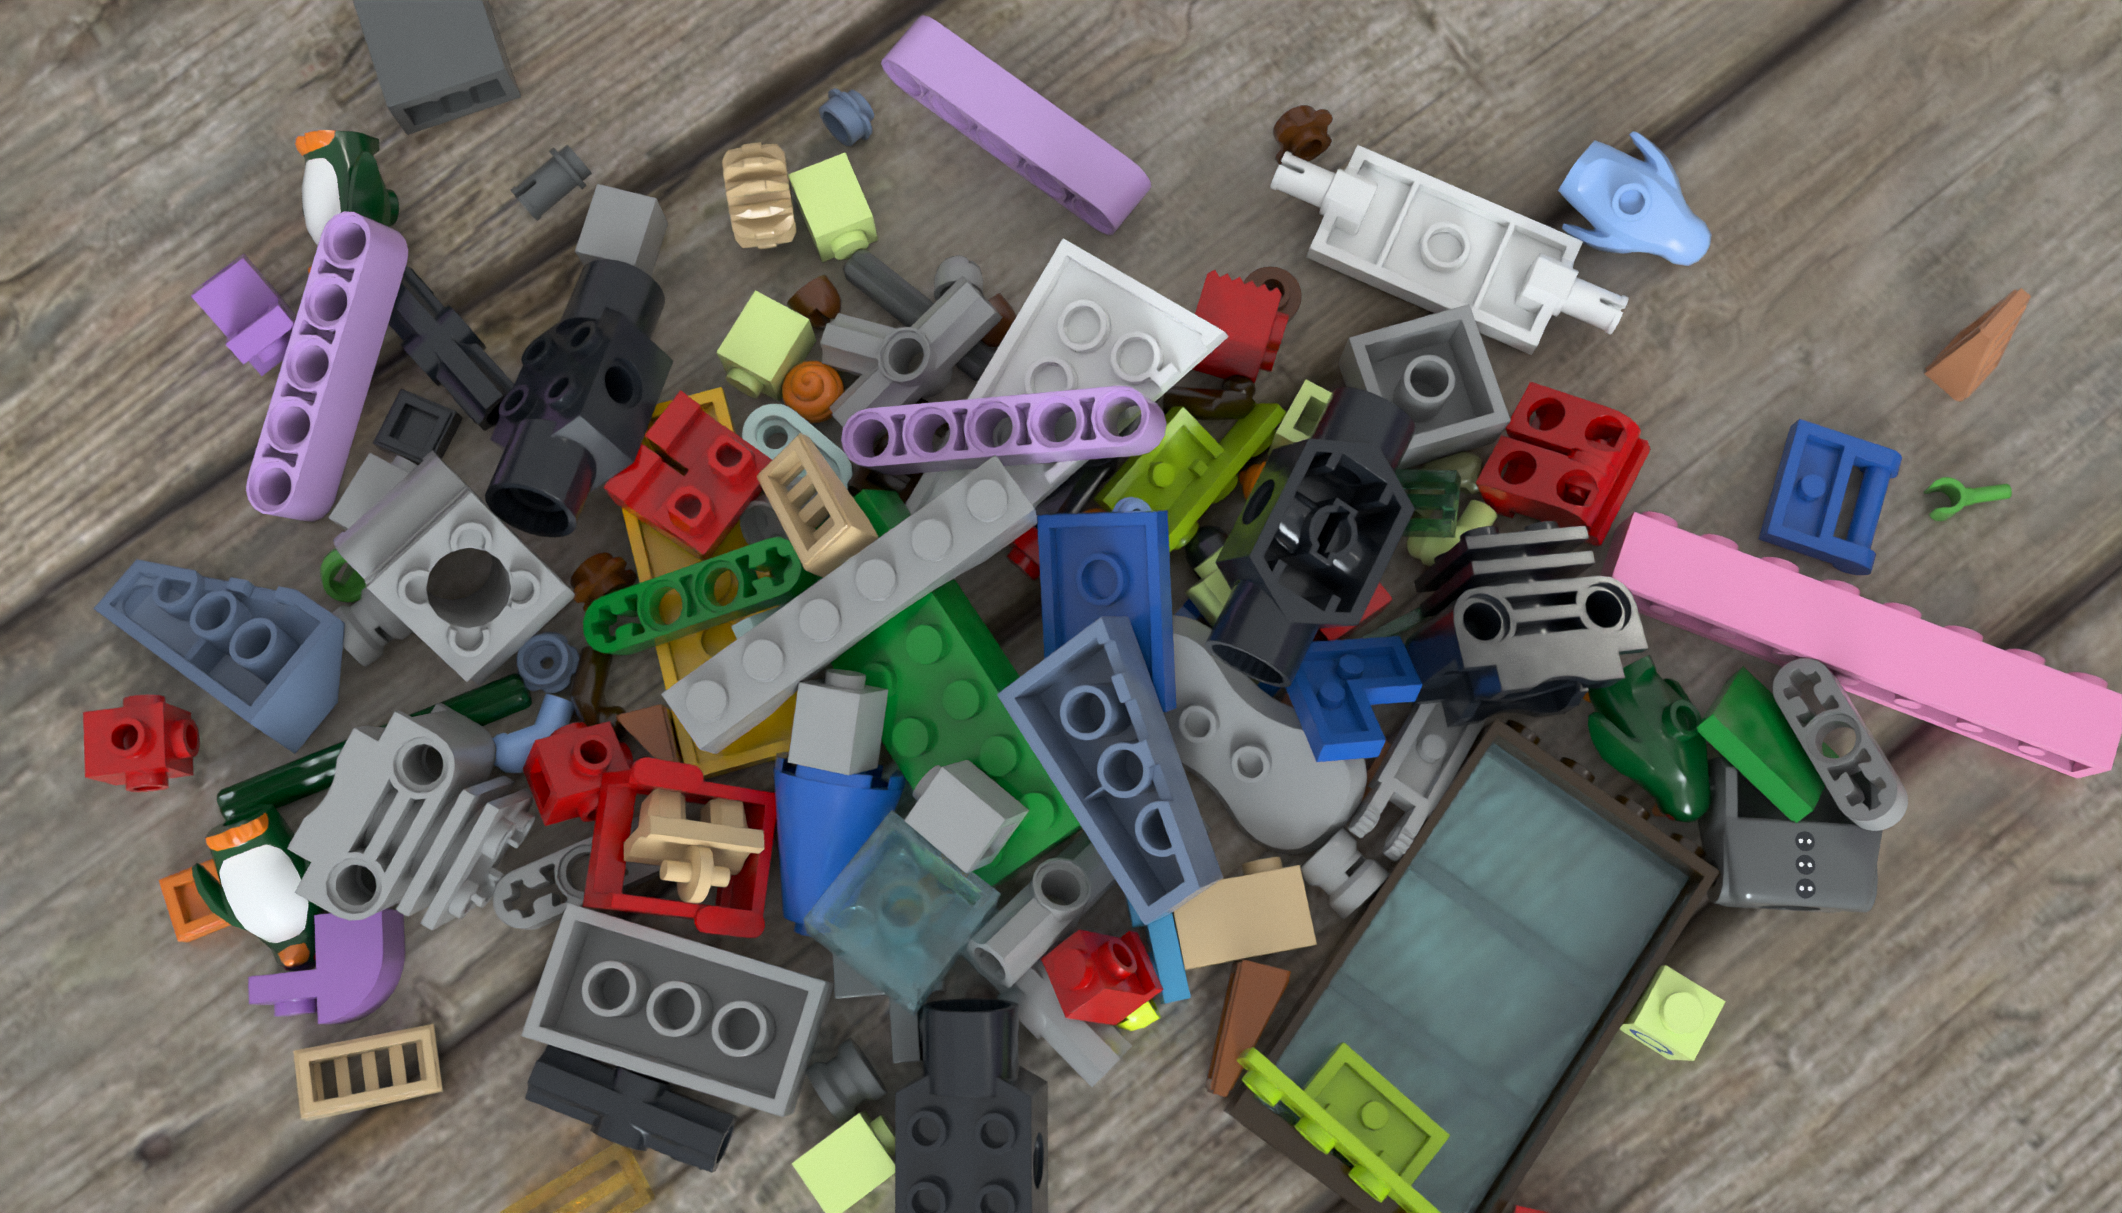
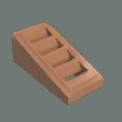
M2022 288L2018 291L2014 289L1962 329L1925 368L1927 371L1924 374L1958 402L1964 401L1998 366L2031 296Z

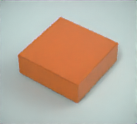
M213 859L200 863L220 882ZM192 867L159 880L178 942H190L230 926L228 922L209 909L198 893L192 875Z

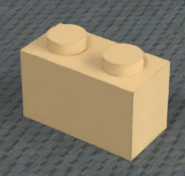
M1271 857L1242 864L1243 876L1219 880L1172 912L1185 971L1317 945L1300 865L1283 868L1281 857Z

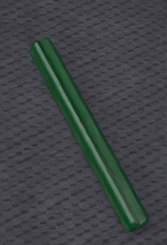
M512 673L440 703L484 726L529 708L532 704L530 690L526 688L523 678L519 674ZM435 705L409 714V716L429 714ZM387 723V724H384V725H382V726H379V727H384V728H386L387 725H388V723ZM347 740L221 789L217 794V803L223 818L228 820L258 804H272L277 809L331 787L336 772L337 758Z

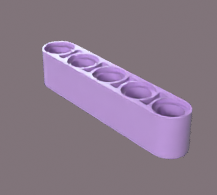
M919 16L882 59L881 65L883 70L904 92L1101 233L1113 235L1151 188V182L1145 172L1131 159L942 24L928 16Z
M344 211L334 215L326 223L320 237L247 478L246 492L248 500L253 508L262 514L313 522L322 519L330 511L336 498L408 259L407 243L401 233L355 212Z
M1109 386L868 408L856 412L847 420L842 431L841 442L843 451L849 460L857 465L882 474L903 475L976 469L995 455L1003 466L1139 456L1151 452L1160 444L1165 435L1166 420L1164 412L1157 403L1132 387ZM1139 406L1142 416L1137 430L1131 435L1120 437L1117 430V422L1121 413L1129 407ZM1074 411L1076 416L1074 432L1066 440L1057 442L1054 434L1056 422L1063 414ZM1010 417L1013 425L1012 434L1002 446L995 447L992 438L993 430L998 422ZM948 423L950 428L949 440L945 447L935 452L932 445L933 435L938 427ZM887 429L889 435L888 445L879 456L875 457L873 452L874 439L880 431Z

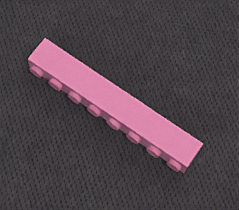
M1645 511L1639 514L1633 512L1615 530L1600 576L1612 577L1622 582L1632 593L1638 611L1641 614L1781 667L1800 658L1817 660L1825 665L1847 692L2077 779L2111 771L2122 734V694L2107 689L2108 683L2102 678L2081 672H2061L2045 666V659L2030 651L2021 649L2002 650L1984 643L1983 636L1974 630L1960 626L1941 627L1922 620V614L1910 606L1899 603L1880 604L1861 597L1860 590L1846 582L1838 580H1823L1821 582L1800 574L1798 566L1787 560L1776 557H1763L1759 559L1738 551V545L1723 536L1714 534L1698 536L1677 528L1678 523L1673 518L1661 513Z

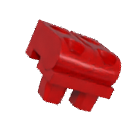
M1530 381L1510 418V423L1505 428L1508 437L1501 435L1478 477L1476 485L1486 505L1494 509L1499 515L1513 518L1515 513L1538 519L1540 522L1556 521L1559 528L1586 526L1589 539L1584 543L1601 546L1651 450L1648 440L1639 438L1641 429L1625 414L1610 407ZM1534 411H1535L1536 416H1535V418H1534L1532 424L1530 425V422H1529V421H1530L1531 415H1532V414L1534 413ZM1506 464H1508V468L1504 476L1501 478L1502 469Z
M680 390L645 434L655 452L641 443L634 463L609 479L603 488L618 506L696 558L704 561L710 559L738 523L740 516L749 506V503L755 500L763 491L756 476L772 459L726 426L720 424L703 411L700 404ZM661 457H662L663 459H665L666 461H668V462H669L670 464H672L673 466H675L677 469H679L680 471H682V472L685 474V476H683L682 474H680L679 472H677L675 469H673L671 466H669L668 464H666V463L661 459Z

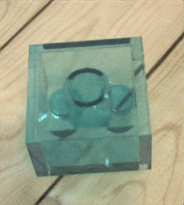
M891 810L803 920L807 934L914 1017L966 950L969 940L983 928L997 910L1001 893L972 871L966 874L908 825L902 817Z

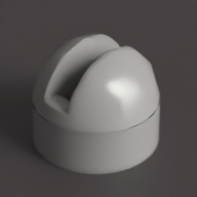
M961 255L946 258L938 266L934 277V297L936 301L962 276L970 281L983 295V276L980 267L975 262L969 261Z

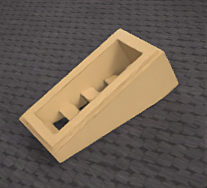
M802 433L796 436L756 476L806 571L824 578L879 538L867 516L808 436ZM805 469L807 474L788 491L786 487ZM816 492H818V494H817L804 508L801 509V507H802ZM830 514L831 517L816 530L815 528Z
M434 1024L293 1051L301 1119L304 1121L344 1114L443 1091ZM416 1043L421 1081L407 1083L402 1046ZM388 1049L393 1086L380 1089L375 1052ZM361 1055L366 1092L353 1094L348 1058ZM334 1061L338 1097L325 1100L321 1064Z

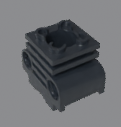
M1543 521L1524 527L1525 531L1500 533L1496 526L1478 527L1461 534L1459 537L1460 541L1453 548L1434 558V564L1414 581L1417 593L1436 591L1420 604L1422 617H1434L1414 632L1404 644L1423 684L1415 702H1411L1412 706L1442 703L1447 727L1478 724L1488 717L1502 713H1520L1532 717L1560 715L1577 707L1584 695L1589 691L1588 688H1607L1625 678L1619 655L1642 653L1648 649L1635 599L1622 582L1607 576L1576 578L1595 564L1593 551L1572 552L1589 539L1586 526L1559 528L1556 521Z

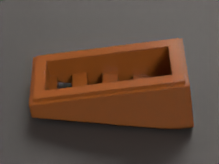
M1244 959L1232 964L1205 1084L1207 1092L1227 1097L1229 1091L1233 1089L1244 1068L1236 1059L1245 1049L1256 1046L1289 983L1291 971Z

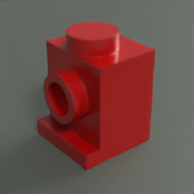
M1079 929L1041 959L1065 1018L1117 1025L1164 990L1140 936L1135 931H1128L1119 938Z

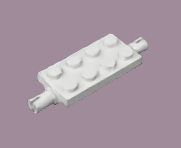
M1357 145L1345 170L1339 168L1337 173L1298 158L1288 151L1285 152L1281 160L1282 164L1276 170L1270 186L1271 189L1280 190L1319 207V214L1324 216L1306 258L1435 314L1470 304L1481 334L1530 355L1537 348L1552 315L1557 317L1560 312H1563L1600 328L1605 333L1611 335L1622 317L1623 312H1621V309H1625L1628 297L1620 296L1577 277L1579 271L1573 269V265L1583 241Z

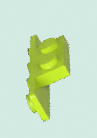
M1278 403L1256 404L1254 409L1245 418L1239 419L1218 443L1184 407H1172L1165 415V435L1160 444L1149 453L1130 456L1094 500L1108 512H1112L1115 505L1127 497L1142 499L1148 503L1152 511L1168 510L1170 554L1172 550L1182 548L1194 537L1199 528L1197 520L1208 507L1224 499L1235 488L1238 482L1236 474L1250 457L1261 454L1272 444L1277 431L1275 428L1287 412Z
M1338 1043L1302 1089L1254 1047L1245 1049L1236 1059L1248 1071L1241 1079L1244 1084L1272 1107L1279 1100L1287 1105L1301 1118L1294 1126L1296 1130L1321 1152L1327 1155L1334 1147L1354 1165L1348 1173L1349 1177L1371 1197L1382 1203L1388 1195L1407 1213H1441L1411 1185L1450 1135L1346 1043Z

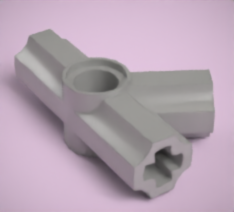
M964 276L945 292L911 327L897 329L838 313L831 323L826 324L820 342L823 354L822 364L860 377L830 406L832 415L844 428L847 420L858 411L868 408L915 404L921 397L936 396L950 382L953 366L1003 317ZM923 352L922 364L913 373L908 374L909 362L915 355ZM883 429L877 434L873 444L887 432V429Z

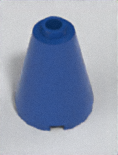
M789 752L776 753L773 770L783 917L795 922L794 932L816 938H831V930H834V928H844L849 925L904 790L906 778L900 770H896L889 780L881 778L883 765L879 764L877 768L853 775H844L798 764L793 765V763L788 762Z

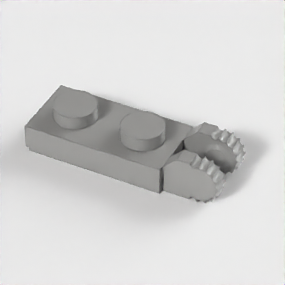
M1442 703L1415 705L1369 783L1368 787L1372 790L1359 805L1348 830L1359 838H1363L1364 835H1367L1376 826L1380 819V814L1383 812L1388 801L1392 802L1404 810L1405 813L1387 836L1382 852L1394 862L1401 858L1414 841L1413 839L1418 834L1424 821L1431 815L1451 784L1486 719L1478 724L1447 727Z

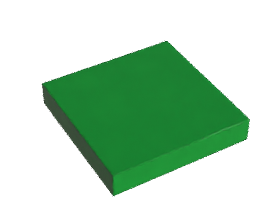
M1742 666L1727 679L1702 718V721L1698 724V732L1791 821L1797 823L1814 810L1825 787V783L1781 711L1774 695ZM1823 741V755L1827 758H1839Z

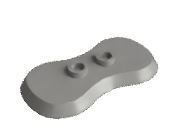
M1172 615L1177 708L1163 713L1183 768L1193 773L1213 790L1236 826L1256 844L1271 851L1288 855L1307 854L1321 848L1336 832L1348 823L1360 805L1367 783L1364 759L1316 762L1294 707L1281 703L1269 696L1247 675L1231 668L1216 658L1205 646V642L1212 630L1211 628L1196 620Z

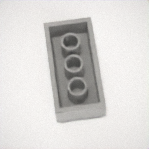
M567 903L521 1036L785 1117L794 1114L806 1076L805 1069L809 1066L834 983L586 907Z

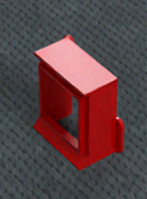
M650 757L637 759L629 770L602 773L582 907L694 920L696 928L703 933L743 938L759 937L765 928L763 914L776 822L775 793L703 781L704 777L701 769L695 765ZM661 789L680 792L685 796V802L706 805L710 800L715 799L743 802L748 828L764 830L765 849L759 854L750 853L741 871L737 875L730 874V881L727 887H717L715 906L622 894L626 868L624 842L631 833L636 794L648 796L653 790Z

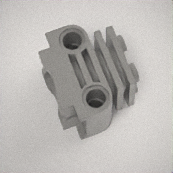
M433 450L423 458V462L348 530L342 531L333 539L335 548L340 555L364 578L367 589L466 682L471 679L479 686L562 610L575 595L570 587L504 521L498 518L488 505ZM464 548L485 550L491 554L492 566L490 575L483 586L470 596L450 600L436 597L426 590L430 571L440 558L450 552Z
M436 703L431 713L414 717L400 710L395 711L386 728L368 725L356 727L351 732L337 758L336 772L329 792L319 806L303 819L287 848L311 862L294 893L333 915L349 921L363 920L397 903L399 905L396 910L407 917L429 907L420 924L431 930L456 917L463 919L476 905L483 908L491 900L495 887L503 877V873L496 869L508 847L511 845L517 849L528 835L535 821V816L528 813L535 801L532 792L526 788L509 794L515 781L506 776L486 781L496 760V745L490 733L478 723L442 703Z

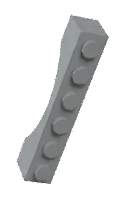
M995 455L661 695L698 748L706 752L718 754L773 714L798 690L799 682L809 681L837 657L902 610L960 574L985 562L1038 524L1036 510Z

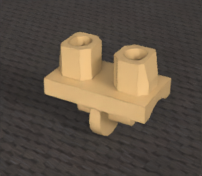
M656 789L641 803L639 827L624 842V861L659 865L661 880L677 882L678 895L681 901L692 904L703 902L711 886L727 887L730 881V874L737 875L741 871L750 853L759 854L765 849L764 830L748 828L743 802L724 799L710 800L700 810L701 822L686 820L684 795L680 792Z

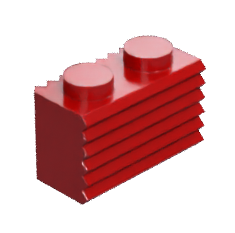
M1216 270L1207 273L1195 315L1223 330L1229 337L1192 370L1223 379L1232 375H1241L1251 379L1254 384L1259 369L1272 372L1289 318V314L1277 311L1282 296L1278 287L1269 291L1265 284L1256 287L1253 280L1244 284L1241 277L1231 280L1228 273L1219 277Z

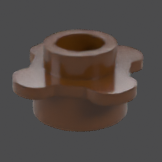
M1301 105L1290 109L1278 119L1273 128V136L1280 146V151L1275 157L1279 165L1282 164L1281 160L1286 151L1305 161H1311L1328 149L1332 142L1331 137L1327 134L1328 126L1333 120L1328 110L1319 109L1316 111L1311 106Z
M607 552L596 554L585 560L574 571L570 580V585L574 589L573 593L575 594L573 599L576 603H585L583 610L586 613L591 603L601 596L632 586L636 581L637 575L632 569L625 570L627 562L622 557H613Z

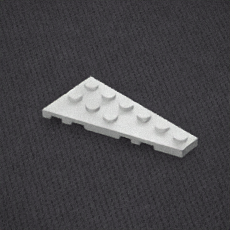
M1063 238L968 399L1127 386L1132 387L1155 402L1229 336L1218 327ZM1139 406L1129 407L1121 413L1117 422L1118 434L1141 414ZM1074 411L1063 414L1056 422L1054 434L1057 442L1066 440L1076 428ZM1010 417L1002 419L994 428L992 438L995 447L1002 446L1010 438L1013 428ZM950 430L937 451H940L947 444ZM1088 460L1004 467L1035 508ZM975 469L924 473L906 502V507L911 514L915 513Z

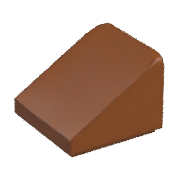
M659 704L616 716V719L654 758L684 763L672 712L667 707Z

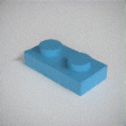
M1125 895L1132 928L1144 926L1149 948L1147 954L1164 989L1159 993L1161 1004L1191 998L1172 913L1145 926Z

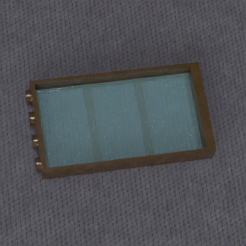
M1496 718L1481 729L1451 784L1431 815L1424 821L1410 847L1401 858L1391 862L1386 870L1389 873L1387 879L1366 899L1262 1053L1302 1089L1338 1043L1344 1042L1444 1129L1450 1137L1411 1185L1441 1213H1502L1720 873L1719 870L1703 860L1706 852L1695 842L1677 833H1671L1670 836L1663 833L1647 822L1650 814L1645 808L1625 796L1616 795L1613 798L1592 784L1595 776L1587 768L1566 757H1561L1560 760H1557L1538 747L1540 738L1533 731L1514 720H1507L1506 723H1503ZM1242 1082L1224 1109L1226 1114L1362 1213H1407L1388 1195L1380 1203L1359 1187L1348 1175L1354 1165L1334 1147L1326 1155L1305 1139L1294 1127L1301 1118L1281 1100L1272 1107Z

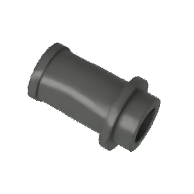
M568 145L559 152L552 148L549 152L553 157L517 187L514 186L510 190L537 221L577 185L584 189L587 185L583 181L592 174Z

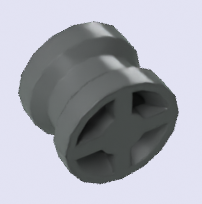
M852 1038L840 1044L837 1055L827 1063L817 1061L805 1069L817 1094L841 1125H844L855 1116L856 1107L865 1100L877 1101L888 1093L878 1073Z

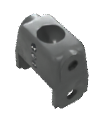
M1715 757L1708 760L1711 805L1707 812L1698 818V827L1702 848L1706 852L1704 861L1720 871L1707 891V897L1710 902L1727 907L1822 913L1843 911L1867 913L1872 909L1877 895V861L1883 830L1871 831L1856 825L1839 809L1826 785L1814 810L1796 823L1791 821L1725 757ZM1862 771L1850 775L1864 793L1865 799L1862 802L1870 810L1881 805L1878 798L1880 790L1864 776Z

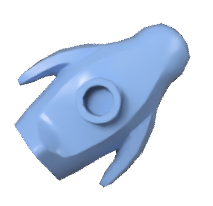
M1635 131L1629 135L1637 148L1642 152L1645 161L1636 159L1595 140L1573 165L1558 190L1595 229H1584L1565 223L1562 229L1568 235L1583 241V244L1599 251L1621 254L1632 252L1649 253L1661 256L1672 264L1684 266L1698 262L1709 249L1712 234L1706 223L1696 216L1686 203L1681 192L1679 178L1668 157L1654 143Z

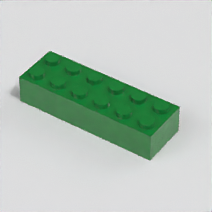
M863 489L853 497L869 519L879 538L912 515L896 491ZM822 522L815 529L817 530L824 522ZM782 557V565L777 569L771 570L776 579L784 580V571L792 568V559ZM816 575L814 584L820 581L823 577ZM955 579L938 587L902 610L831 662L834 669L850 670L865 674V685L888 689L881 741L913 790L933 767L937 765L943 767L969 760L1029 810L992 863L968 873L981 894L1011 880L1083 829L997 696L999 692L1020 678V676Z

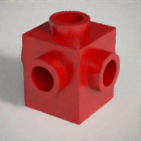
M152 694L134 695L123 698V707L83 712L85 778L112 785L125 784L126 791L149 792L169 788L170 778L194 775L193 757L198 754L200 748L198 727L191 718V712L166 703L165 696Z
M610 721L589 727L583 722H577L557 729L549 737L535 740L523 766V772L545 826L580 817L584 822H590L596 819L602 773L629 770L632 768L634 760L627 744L618 742Z

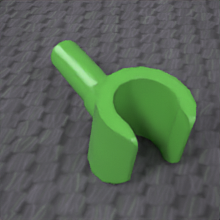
M1943 477L1934 481L1923 492V494L1942 492L1951 501V507L1937 508L1929 513V516L1935 521L1950 519L1964 506L2009 499L2012 495V489L2009 484L1965 488L1960 481L1951 477Z

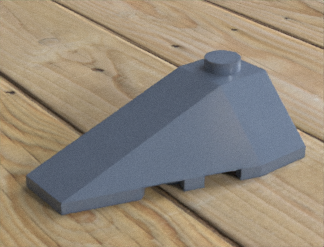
M136 559L93 608L244 720L294 754H296L338 703L345 623L296 589L278 586L277 590L254 586L248 580L230 577L229 581L204 577L191 569Z

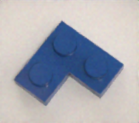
M1392 636L1312 642L1291 686L1285 688L1316 762L1378 757L1386 739L1371 705L1415 702L1423 684L1401 637Z

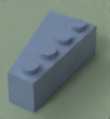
M1128 616L1100 617L997 694L1145 926L1171 914L1223 878Z

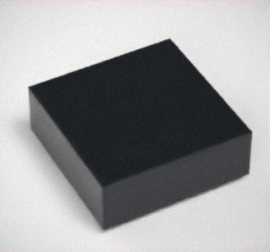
M400 389L373 444L382 451L394 456L399 455L416 465L423 462V458L432 450L442 459L463 418L457 411Z

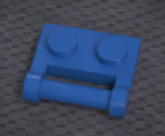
M1802 419L1797 420L1790 426L1758 539L1831 563L1834 568L1852 575L1871 574L1876 553L1871 550L1889 480L1897 477L1902 455L1890 448ZM1854 465L1864 474L1846 540H1843L1833 535L1852 466Z

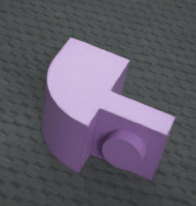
M243 253L195 288L191 297L227 336L225 344L243 365L249 361L259 374L263 376L283 361L297 315L245 253Z
M384 909L363 920L351 921L337 917L332 913L314 915L316 969L248 977L249 1004L274 1005L275 1017L317 1013L318 1024H346L360 1020L375 1012L388 1000L401 978L405 961L404 916L399 911L393 909Z

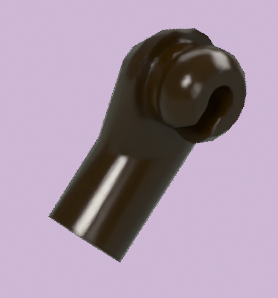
M1241 375L1227 377L1223 381L1222 390L1172 386L1164 393V414L1166 415L1172 407H1184L1196 420L1243 419L1256 405V402L1252 399L1255 395L1256 387L1251 379Z
M586 646L581 649L570 691V698L580 722L585 723L589 727L610 721L617 739L620 740L624 737L626 728L616 719V716L626 713V711L621 706H607L604 695L613 655L594 650L591 646Z

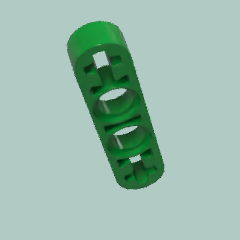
M781 537L767 538L601 596L593 601L586 610L583 619V633L587 643L596 651L621 656L631 655L792 601L814 584L816 574L804 569L790 540ZM782 557L792 559V568L784 571V580L772 577L759 579L756 571L768 572L779 568L782 565ZM731 570L738 580L737 595L731 603L721 606L714 595V586L722 573ZM675 589L682 599V611L675 622L667 625L660 616L659 606L663 596L670 590ZM617 615L627 617L638 616L641 624L631 622L618 627L615 636H611L609 633V626L617 622Z

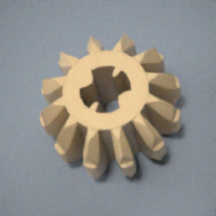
M761 142L744 144L741 148L728 150L722 160L723 176L732 230L737 243L742 248L758 247L760 250L775 248L777 244L792 242L797 228L785 152L778 144L762 145Z

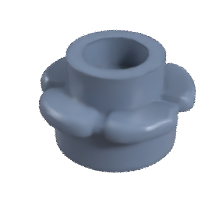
M836 88L831 89L828 92L829 100L819 108L820 117L827 129L838 141L846 146H852L860 138L867 140L873 132L871 121L874 119V113L869 103L855 90H850L846 93Z
M544 632L533 636L519 649L516 658L517 674L523 678L526 688L531 691L541 689L546 694H555L563 691L570 685V677L576 672L579 653L575 647L567 644L568 640L564 635L557 632ZM546 658H552L554 661L550 669L543 668L542 663Z

